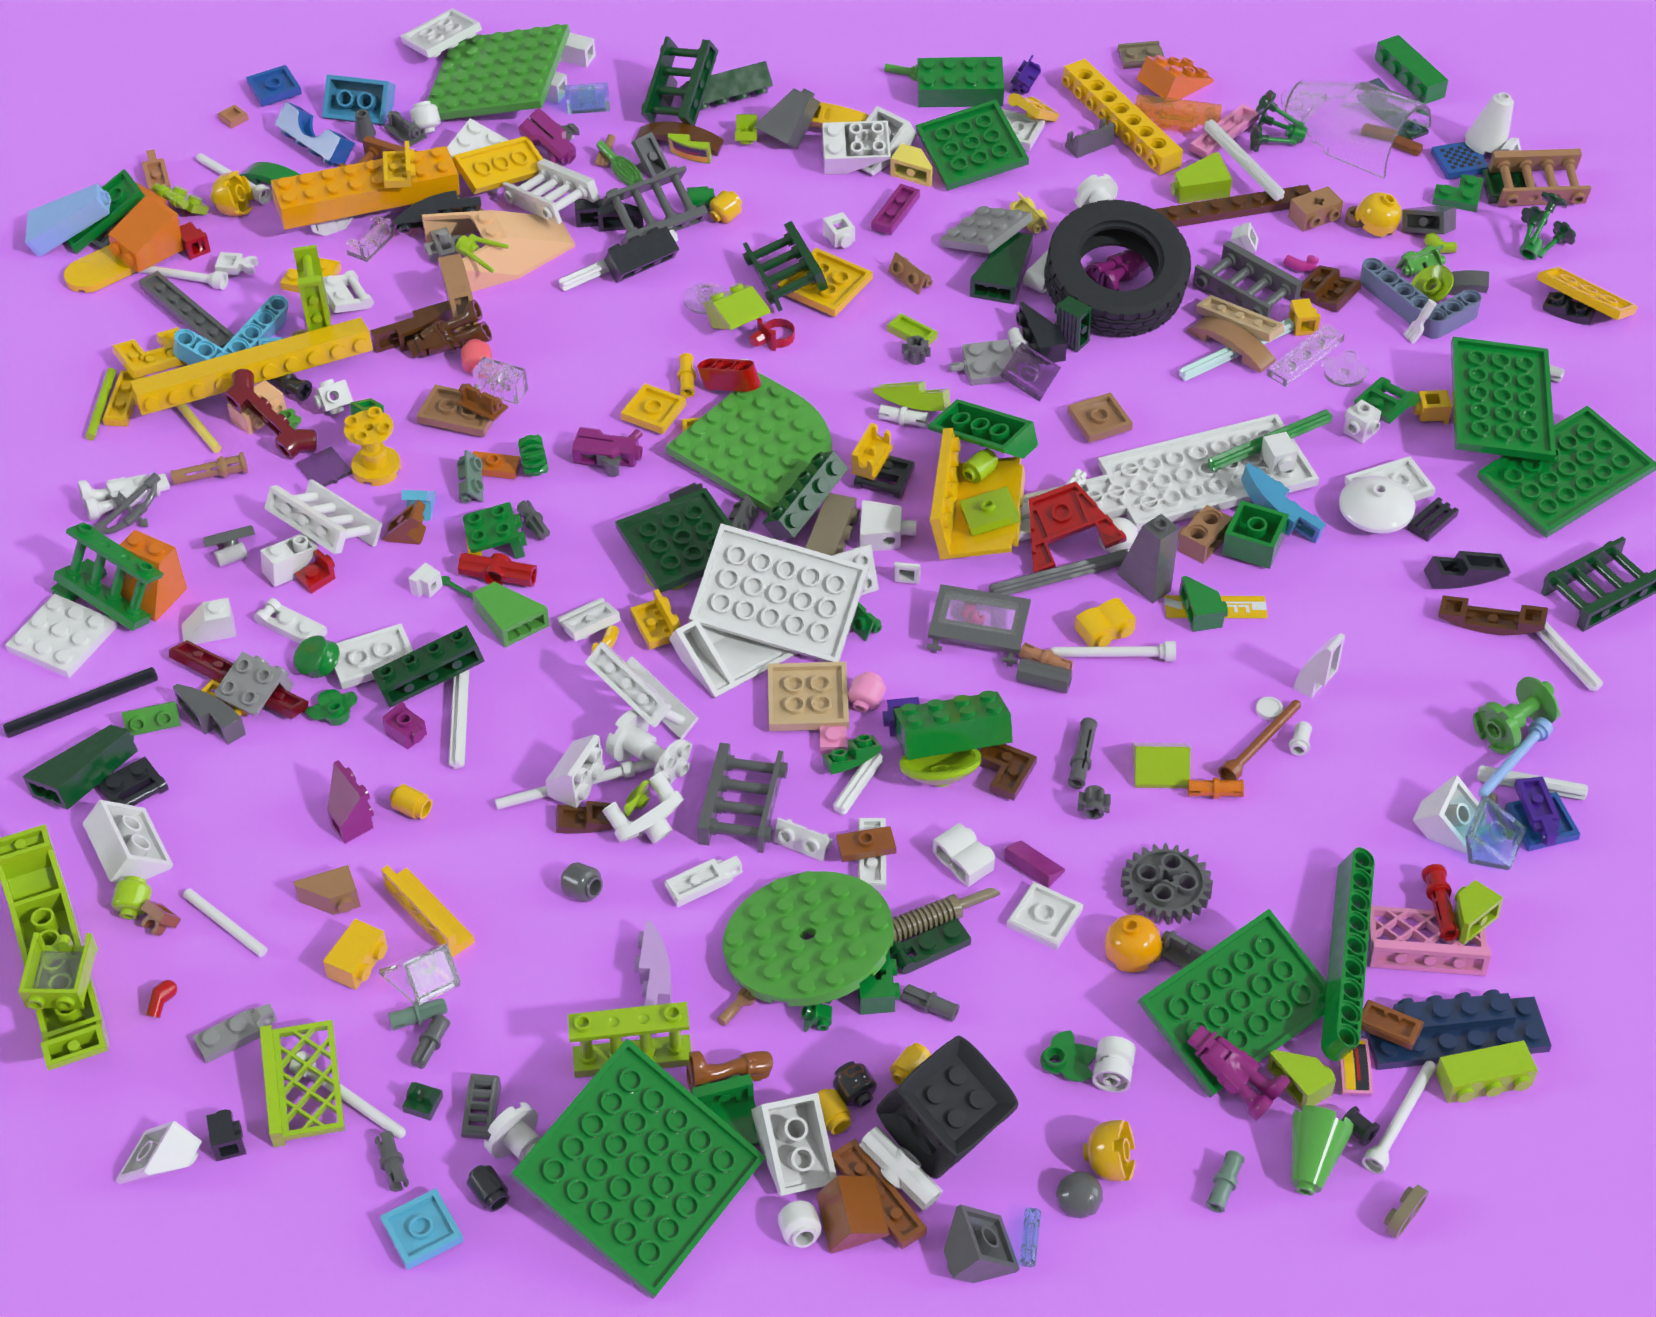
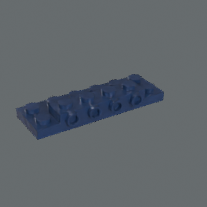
M1497 989L1488 990L1481 996H1471L1468 992H1462L1452 999H1443L1440 995H1433L1423 1002H1414L1411 998L1398 1001L1393 1006L1394 1010L1424 1022L1423 1029L1412 1050L1365 1031L1376 1070L1421 1066L1426 1061L1438 1064L1440 1057L1523 1040L1530 1054L1550 1052L1552 1046L1535 996L1510 999L1509 993H1500Z

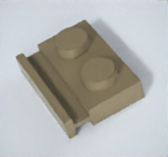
M1147 41L1118 44L1117 51L1123 69L1141 68L1147 56L1156 57L1161 55L1165 57L1162 47L1159 45L1160 42Z

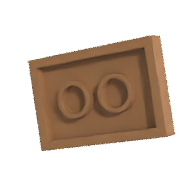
M437 384L434 385L416 416L417 423L485 437L493 421L456 404V401L462 396L459 389Z

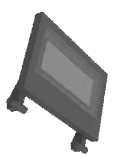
M940 584L928 632V638H932L933 643L927 644L926 649H931V653L942 651V646L938 645L939 640L1007 651L1009 652L1008 658L1002 657V662H1006L1007 666L1012 667V664L1018 663V659H1014V654L1020 653L1031 599Z

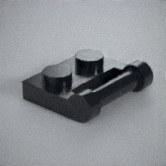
M889 455L876 477L896 482V485L856 475L854 487L860 489L866 487L893 494V497L901 499L915 469V462Z
M145 756L109 775L98 784L99 790L107 801L132 806L158 792L162 794L169 790L164 778L158 774Z

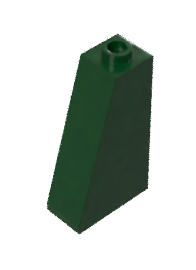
M1017 232L996 248L971 276L970 297L1014 305L1032 254L1033 235Z
M111 724L34 768L22 777L33 798L68 810L138 751L134 743V736L128 729Z

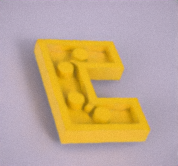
M178 327L156 333L157 342L161 345V348L145 352L135 339L112 345L114 355L133 379L187 364L173 354L174 335L180 330Z

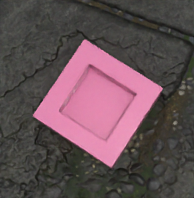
M820 726V754L831 753L835 749L847 750L846 726Z

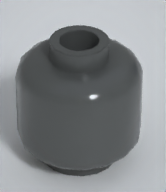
M580 862L572 863L561 874L562 892L566 896L578 901L589 902L600 894L603 888L601 873L598 869Z

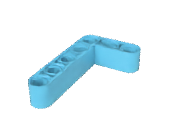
M281 295L269 297L224 348L217 346L189 329H180L174 335L173 354L181 361L191 365L259 346V338H272L286 322L288 300Z

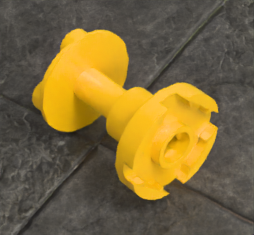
M371 407L368 410L347 416L344 420L345 437L351 443L361 446L360 451L356 453L351 462L354 478L361 484H364L365 481L371 483L372 486H382L392 482L397 477L399 469L401 470L398 453L383 443L392 434L394 428L392 418L382 412V409L379 407Z

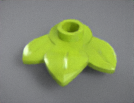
M648 780L643 781L640 786L638 785L627 797V804L624 805V815L626 818L636 809L641 811L650 800L648 796L650 783Z

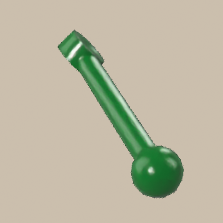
M449 576L441 577L443 586L454 588L471 598L473 602L471 592L453 583Z

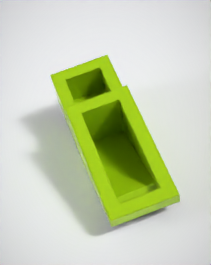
M925 381L879 384L873 387V393L900 406L912 409L944 411L951 405L949 388L926 390Z

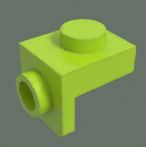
M757 114L736 115L735 141H740L741 144H752L753 141H757L758 129L755 128L758 122Z

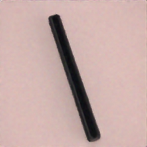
M153 667L147 668L3 724L4 732L8 738H11L158 680V675Z

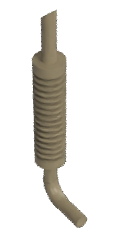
M986 888L960 899L955 894H951L899 916H894L892 918L894 924L893 943L922 934V932L931 930L955 918L960 919L963 917L964 909L997 897L1001 893L995 888Z

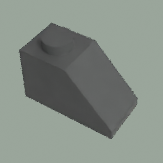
M1426 206L1402 209V232L1444 235L1456 229V207Z

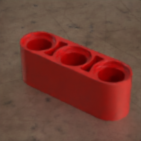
M709 358L697 365L705 389L750 392L761 386L755 363L752 360Z

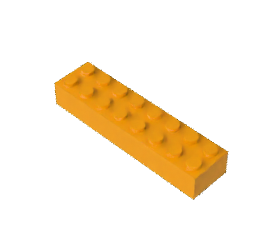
M447 146L415 151V163L411 164H415L416 178H412V187L384 188L383 158L271 180V186L277 212L283 228L286 230L415 204L425 198L444 192L456 190L457 195H459V175Z

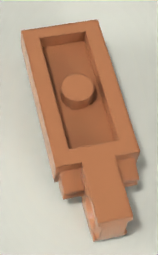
M155 149L147 150L148 161L142 162L148 189L154 192L152 187L155 183L171 187L164 158L157 159Z

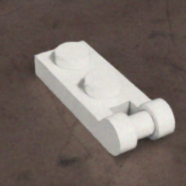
M270 598L265 603V608L263 610L259 609L254 614V619L258 624L298 644L311 636H325L328 633L326 626L281 605L275 598Z

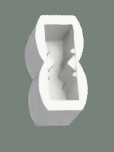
M958 823L933 839L932 851L942 864L951 869L953 874L965 886H971L994 870L995 855L992 849L978 842L972 829Z

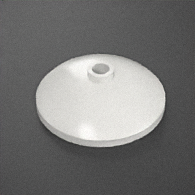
M1365 476L1349 482L1343 488L1340 494L1339 508L1345 519L1359 529L1372 533H1391L1404 528L1411 522L1415 512V501L1409 490L1397 481L1382 476Z

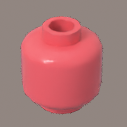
M472 339L461 348V360L464 370L475 376H480L492 367V352L489 344L478 339Z

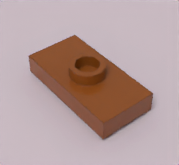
M891 826L836 835L842 862L896 854V844Z
M1369 999L1362 1012L1361 1030L1410 1050L1413 1049L1424 1025V1022Z

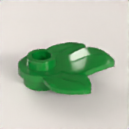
M327 689L318 695V704L306 708L305 713L313 720L326 719L331 725H342L349 720L350 708L357 703L358 698L353 691L341 695L335 689Z
M1063 1031L1054 1035L1051 1040V1046L1042 1052L1040 1064L1050 1074H1061L1069 1081L1084 1082L1093 1077L1088 1066L1095 1059L1097 1049L1092 1046L1074 1043L1072 1031ZM1051 1060H1057L1059 1063L1051 1062Z

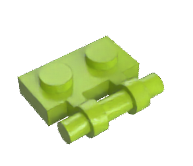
M155 183L152 187L156 194L169 200L170 204L176 208L186 209L196 214L207 215L209 206L202 203V198L187 194L188 190L181 186L175 185L174 188Z

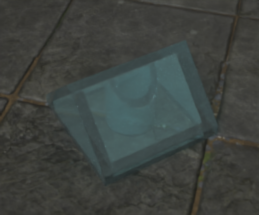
M608 82L565 85L567 114L610 111Z
M1486 795L1481 797L1465 836L1468 863L1509 870L1512 868L1527 828Z

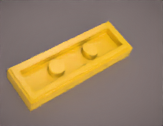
M120 371L102 419L104 426L128 427L136 405L130 381L141 379L145 376L133 379L128 371Z

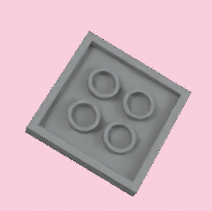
M981 206L972 215L962 219L961 223L947 230L946 234L939 238L941 247L990 254L1032 222L1031 212H1024L1019 209L1007 210L1004 208Z

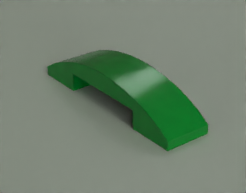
M271 162L252 163L240 174V176H245L248 181L255 185L262 181L271 185V180L301 175L290 168Z

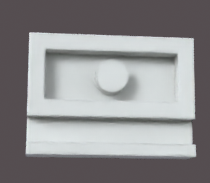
M603 597L557 618L559 626L563 627L564 631L575 642L586 639L589 635L602 629H607L608 626L621 621L619 612L608 602L605 603Z

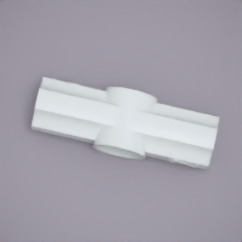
M879 1126L873 1128L863 1137L859 1146L882 1168L880 1171L892 1185L902 1189L922 1210H927L939 1199L943 1190L920 1168L921 1163L907 1149L900 1148Z

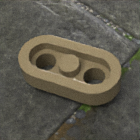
M1419 1184L1414 1188L1409 1186L1400 1199L1402 1204L1398 1210L1392 1208L1383 1222L1387 1225L1385 1232L1398 1239L1423 1206L1429 1191Z

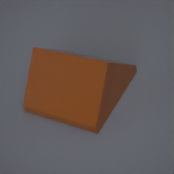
M837 1175L816 1194L831 1254L890 1236L875 1176Z

